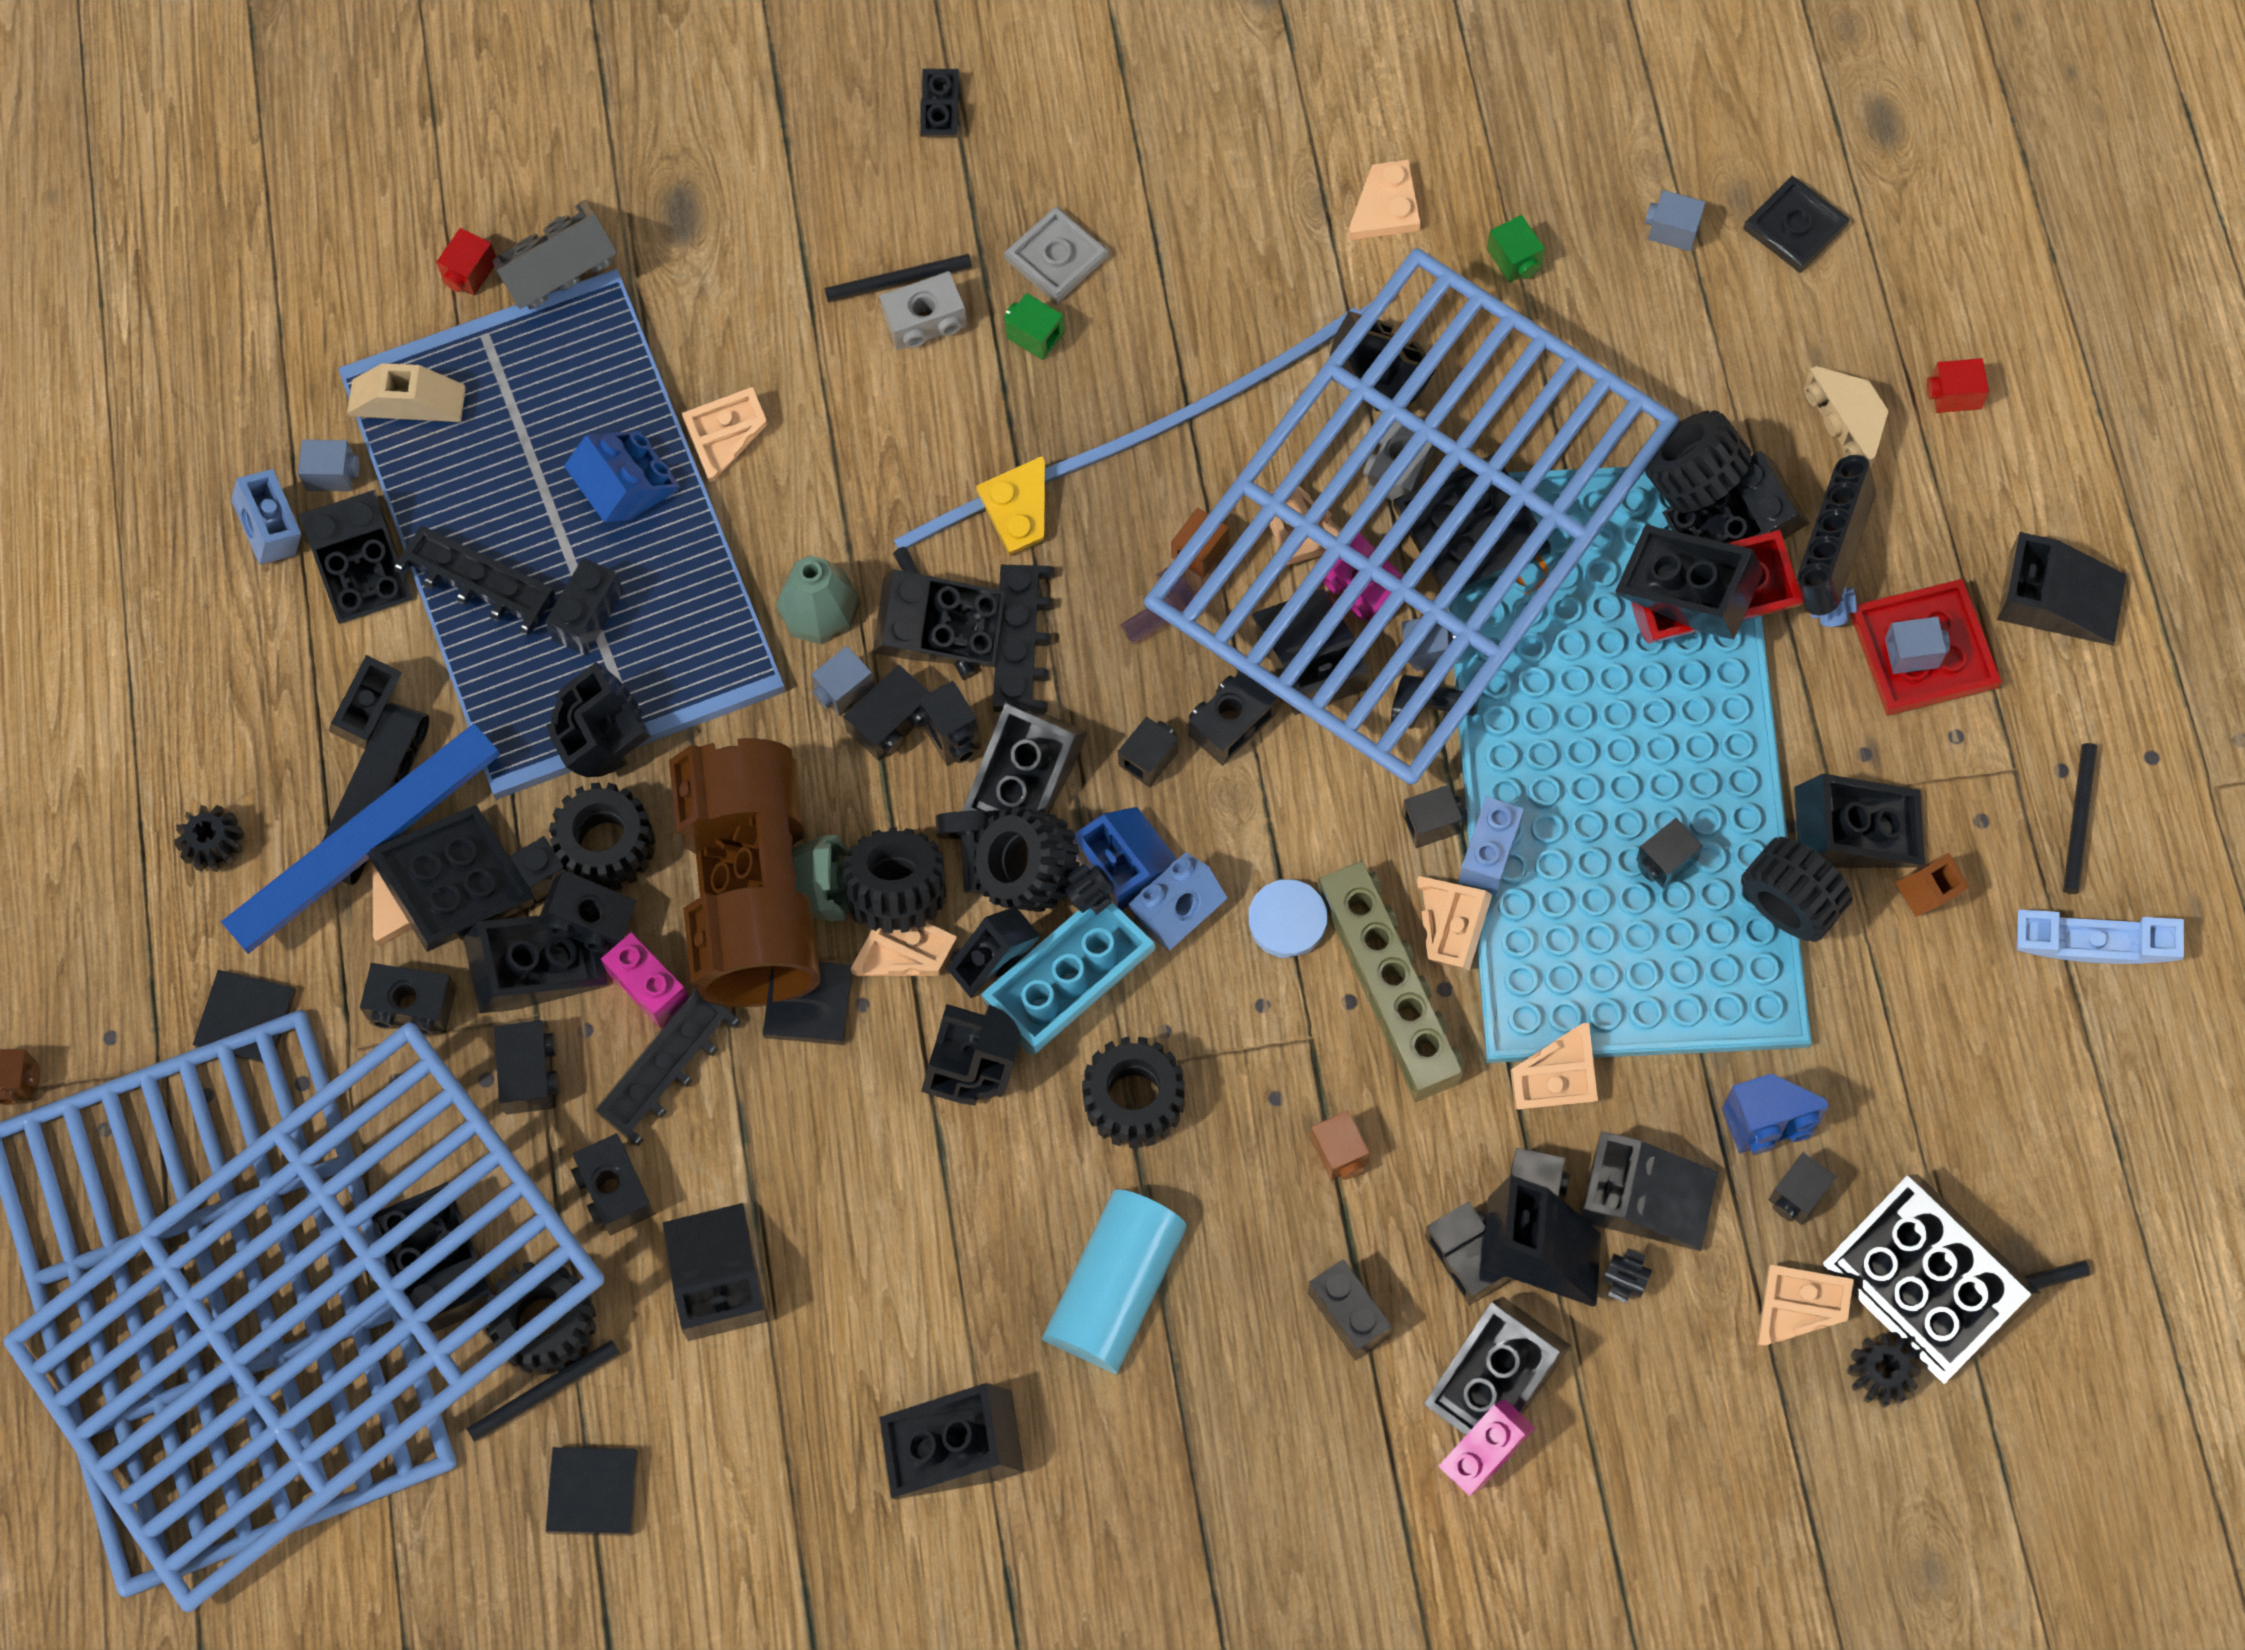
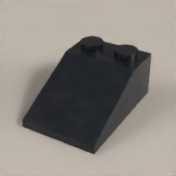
M1645 524L1615 592L1618 596L1692 629L1734 640L1764 572L1753 549Z
M1019 701L1005 703L962 811H987L990 813V817L993 815L999 816L1001 810L1013 808L1050 813L1075 765L1088 732Z
M1820 774L1794 787L1797 841L1821 854L1835 868H1918L1925 864L1920 790L1829 774Z
M579 911L583 920L593 922L592 915L588 911ZM540 915L479 921L475 923L463 939L479 1014L518 1010L604 988L607 986V980L601 961V954L587 949L583 942L571 937L560 938L552 935L547 931V927L537 924Z
M1505 1297L1496 1299L1490 1303L1424 1402V1405L1465 1435L1470 1432L1494 1404L1504 1399L1519 1413L1523 1414L1551 1377L1571 1345Z
M984 1383L879 1417L891 1499L896 1500L991 1483L1025 1472L1011 1390Z

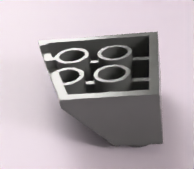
M585 200L575 205V208L579 211L578 214L571 218L569 215L555 218L543 229L545 234L540 238L537 234L527 236L492 259L496 271L519 309L525 306L529 310L534 309L548 300L546 294L558 287H560L561 291L569 289L581 280L579 275L591 268L594 272H597L613 262L611 257L617 254V251Z

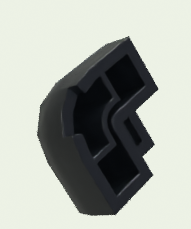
M1348 311L1333 340L1330 356L1362 316L1361 314ZM1378 319L1342 367L1361 379L1394 336V333L1391 332L1393 325ZM1411 341L1410 344L1407 343L1373 388L1390 399L1395 397L1426 356L1425 351L1417 341ZM1435 369L1428 377V379L1425 381V383L1422 385V387L1419 389V391L1416 393V395L1413 397V399L1410 401V403L1415 401L1419 397V395L1424 391L1430 379L1432 378Z
M597 662L567 683L555 695L558 701L552 711L551 723L546 724L549 736L565 767L577 775L587 778L601 777L626 766L628 763L624 756L651 737L640 717L642 710L636 700L616 676Z
M946 1004L921 1092L974 1106L977 1100L992 1098L996 1095L1001 1098L1007 1089L1020 1045V1031L1015 1021L1003 1010L990 1004L986 1015Z

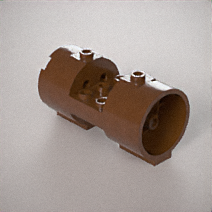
M739 738L738 746H727L716 749L714 743L703 746L690 745L671 758L669 766L676 833L683 835L686 848L696 854L700 898L683 908L691 984L698 985L699 995L704 1000L713 1004L729 1007L766 1006L771 969L774 966L772 1002L802 997L819 985L821 977L812 901L804 893L796 891L795 887L797 875L793 868L791 847L804 838V820L802 817L796 759L792 756V749L776 741L757 738Z

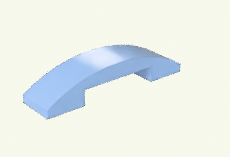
M2018 910L2017 950L2043 957L2091 963L2142 964L2178 961L2184 958V919L2142 917L2140 922L2060 918L2059 912Z

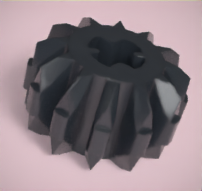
M200 805L199 814L196 816L193 813L186 812L185 817L188 823L176 825V831L181 836L174 840L176 848L182 851L180 853L182 860L186 864L193 863L195 869L201 872L208 865L212 871L218 872L220 862L222 861L233 865V859L230 854L242 852L243 847L238 841L244 838V831L240 826H237L238 819L233 813L226 814L223 807L218 805L211 812L207 806Z
M1886 1334L1879 1336L1877 1344L1868 1337L1862 1342L1863 1350L1854 1349L1850 1357L1856 1364H1852L1847 1368V1374L1860 1377L1851 1387L1854 1391H1859L1862 1388L1868 1391L1864 1396L1865 1403H1870L1877 1395L1881 1407H1888L1891 1397L1898 1404H1902L1907 1399L1905 1392L1914 1393L1918 1385L1912 1378L1918 1377L1921 1374V1368L1909 1364L1917 1356L1916 1351H1908L1905 1354L1900 1351L1904 1346L1903 1339L1899 1338L1893 1346H1890L1889 1338ZM1880 1363L1887 1365L1886 1371L1891 1369L1892 1374L1888 1378L1881 1376L1883 1371L1877 1373L1876 1368Z

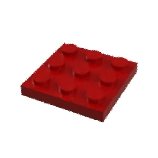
M1963 579L1857 604V612L1850 613L1886 716L1997 689L2001 684L2000 676ZM1938 617L1941 630L1947 631L1950 641L1949 653H1946L1940 667L1893 674L1885 637L1891 623Z

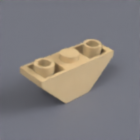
M381 363L352 379L347 414L349 417L461 422L466 388L464 384L420 365Z
M1819 366L1811 368L1804 385V393L1808 402L1814 407L1817 406L1824 417L1823 421L1826 430L1832 437L1836 436L1842 445L1844 457L1862 455L1869 461L1871 469L1889 412L1869 380Z

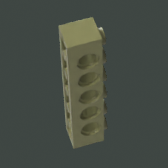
M1362 860L1318 879L1317 892L1325 903L1327 914L1415 1102L1459 1085L1463 1073L1462 1070L1465 1069L1463 1057L1457 1046L1450 1047L1445 1036L1448 1033L1446 1021L1439 1010L1433 1011L1428 1000L1432 997L1429 985L1423 975L1418 977L1412 966V963L1415 962L1413 951L1407 940L1401 942L1395 930V928H1398L1396 915L1390 905L1384 907L1379 894L1382 893V888L1374 871L1368 872ZM1361 903L1366 905L1370 911L1365 915H1356L1349 908L1354 904ZM1371 938H1379L1387 946L1381 950H1373L1366 945V941ZM1387 973H1396L1403 979V982L1393 986L1385 983L1382 977ZM1404 1008H1412L1419 1013L1420 1017L1414 1021H1407L1401 1018L1398 1012ZM1427 1043L1432 1045L1437 1053L1430 1057H1424L1417 1053L1415 1047L1419 1044Z

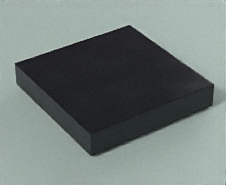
M1792 175L1744 223L1743 230L1801 273L1848 226L1850 219Z
M819 962L821 980L813 991L797 999L773 1002L774 966H772L763 1037L767 1039L844 1045L853 977L850 969L852 965Z
M218 970L193 1042L194 1047L204 1046L289 1014L296 993L295 988ZM282 1033L272 1036L276 1050ZM257 1042L233 1050L235 1057L263 1063Z
M552 1447L545 1530L547 1534L632 1536L638 1451L636 1449Z

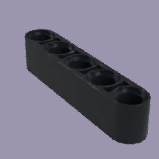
M1862 455L1846 456L1835 465L1797 574V582L1805 609L1812 615H1826L1834 611L1839 605L1876 495L1869 461Z
M393 702L387 704L322 842L409 774L428 732L430 722L428 714ZM368 860L341 882L352 886L355 885L360 879Z

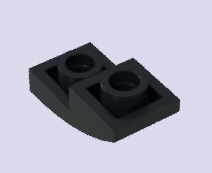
M922 69L920 137H957L960 87L959 69Z

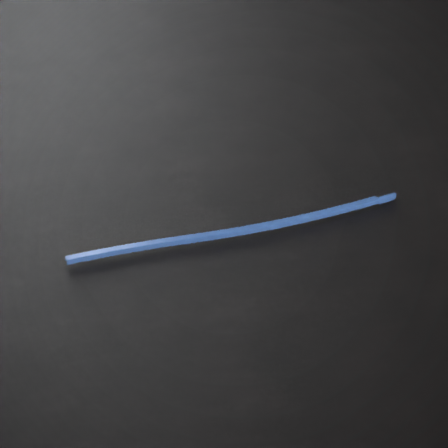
M1371 303L1366 305L1361 310H1357L1355 307H1353L1349 311L1362 315ZM1348 312L1283 354L1212 394L1125 436L1045 468V483L1154 438L1257 385L1335 337ZM980 497L902 535L895 539L894 543L898 548L906 547L908 549L986 509Z

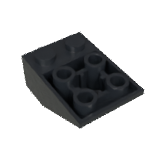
M1761 450L1751 456V463L1747 466L1748 470L1740 479V482L1715 503L1694 512L1691 510L1687 513H1682L1680 510L1675 511L1672 507L1662 512L1672 531L1723 543L1781 530L1784 540L1810 523L1774 460Z
M376 490L299 514L338 624L412 600L405 575L401 576L394 572L399 557Z
M2019 532L2010 550L1997 620L2113 646L2126 574L2059 540Z
M893 569L883 578L872 653L907 660L995 667L1006 591Z
M1324 588L1313 593L1268 653L1278 678L1334 605ZM1288 601L1252 613L1260 636L1264 634ZM1343 619L1292 686L1309 699L1314 697L1356 640ZM1363 657L1329 703L1367 690L1369 669ZM1291 706L1294 715L1302 713Z
M1601 1131L1594 1152L1581 1216L1591 1225L1701 1251L1718 1172L1644 1141Z
M1510 1175L1488 1197L1482 1269L1594 1307L1597 1304L1602 1233L1549 1188Z
M449 1183L441 1184L374 1214L371 1218L379 1239ZM456 1200L386 1254L394 1277L465 1221ZM473 1237L404 1290V1293L416 1309L481 1259ZM486 1275L427 1322L433 1333L473 1316L488 1304L486 1301L489 1293L496 1295L489 1275Z
M743 1203L663 1222L680 1326L688 1341L769 1321Z

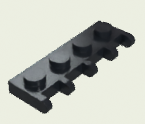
M422 525L418 528L394 568V572L401 576L405 575L410 566L427 573L424 587L431 590L437 586L440 580L460 589L457 602L464 606L469 603L473 596L494 605L490 618L497 622L502 619L505 612L523 619L520 633L527 636L532 633L555 596L552 587Z
M1001 564L999 590L1006 591L995 662L993 712H1002L1005 703L1016 701L1043 713H1046L1048 710L1047 702L1033 700L1034 681L1049 680L1048 669L1035 668L1036 646H1048L1051 644L1050 634L1036 632L1038 610L1048 611L1053 609V600L1051 598L1038 597L1039 579L1054 578L1055 569L1051 566Z
M697 986L594 1109V1112L632 1144L639 1147L643 1139L633 1131L634 1127L648 1110L662 1119L667 1112L656 1102L674 1079L683 1086L688 1087L692 1079L681 1070L700 1048L710 1056H713L718 1051L707 1039L723 1020L734 1029L741 1023L740 1020L724 1006L704 1000L699 995Z

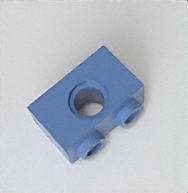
M270 469L236 478L231 502L259 565L295 556L302 533L274 470Z
M1487 796L1485 797L1461 867L1458 884L1485 890L1494 896L1497 895L1521 824L1524 808Z
M1185 852L1149 886L1145 887L1128 905L1147 936L1168 950H1171L1219 907L1227 897L1210 867Z

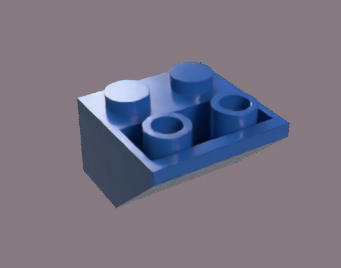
M640 431L586 434L564 465L604 522L632 520L671 496L680 488V485L672 476L669 467L661 461L651 447L649 440Z
M1138 807L1105 813L1074 833L1076 837L1073 840V844H1078L1080 851L1076 858L1081 864L1084 863L1089 870L1099 865L1105 871L1115 886V889L1109 895L1112 898V902L1121 911L1128 907V904L1145 887L1149 886L1177 860Z
M1771 1073L1733 1085L1722 1107V1111L1739 1154L1751 1150L1753 1155H1757L1775 1148V1142L1790 1138V1141L1795 1143L1813 1136V1130H1816L1821 1123L1829 1106L1825 1098Z

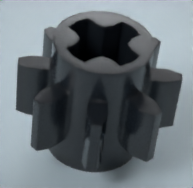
M1083 863L1069 874L1068 880L1072 884L1065 889V892L1080 912L1084 913L1089 908H1092L1097 915L1112 904V898L1109 893L1115 889V886L1099 865L1089 870Z
M1629 1248L1624 1257L1613 1254L1602 1279V1282L1611 1286L1608 1296L1627 1303L1630 1294L1641 1298L1652 1273V1269L1643 1266L1646 1258L1645 1255Z

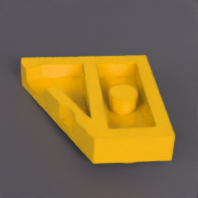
M1043 456L976 486V491L1009 557L1044 541L1045 460Z

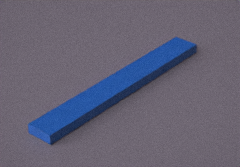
M473 723L229 914L221 923L245 952L249 954L370 859V849L394 840L500 756L498 749Z

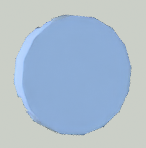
M1277 880L1265 885L1254 896L1249 907V928L1254 942L1266 953L1279 958H1290V956L1300 954L1302 956L1310 953L1322 941L1327 929V908L1321 895L1310 885L1298 880Z

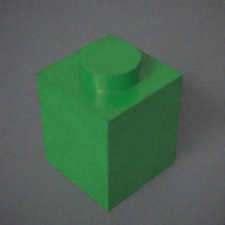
M1522 214L1489 231L1487 250L1509 283L1519 278H1530L1540 270L1545 248Z
M1028 293L1018 303L1013 302L1004 316L1006 338L1042 360L1045 359L1064 334L1063 314Z

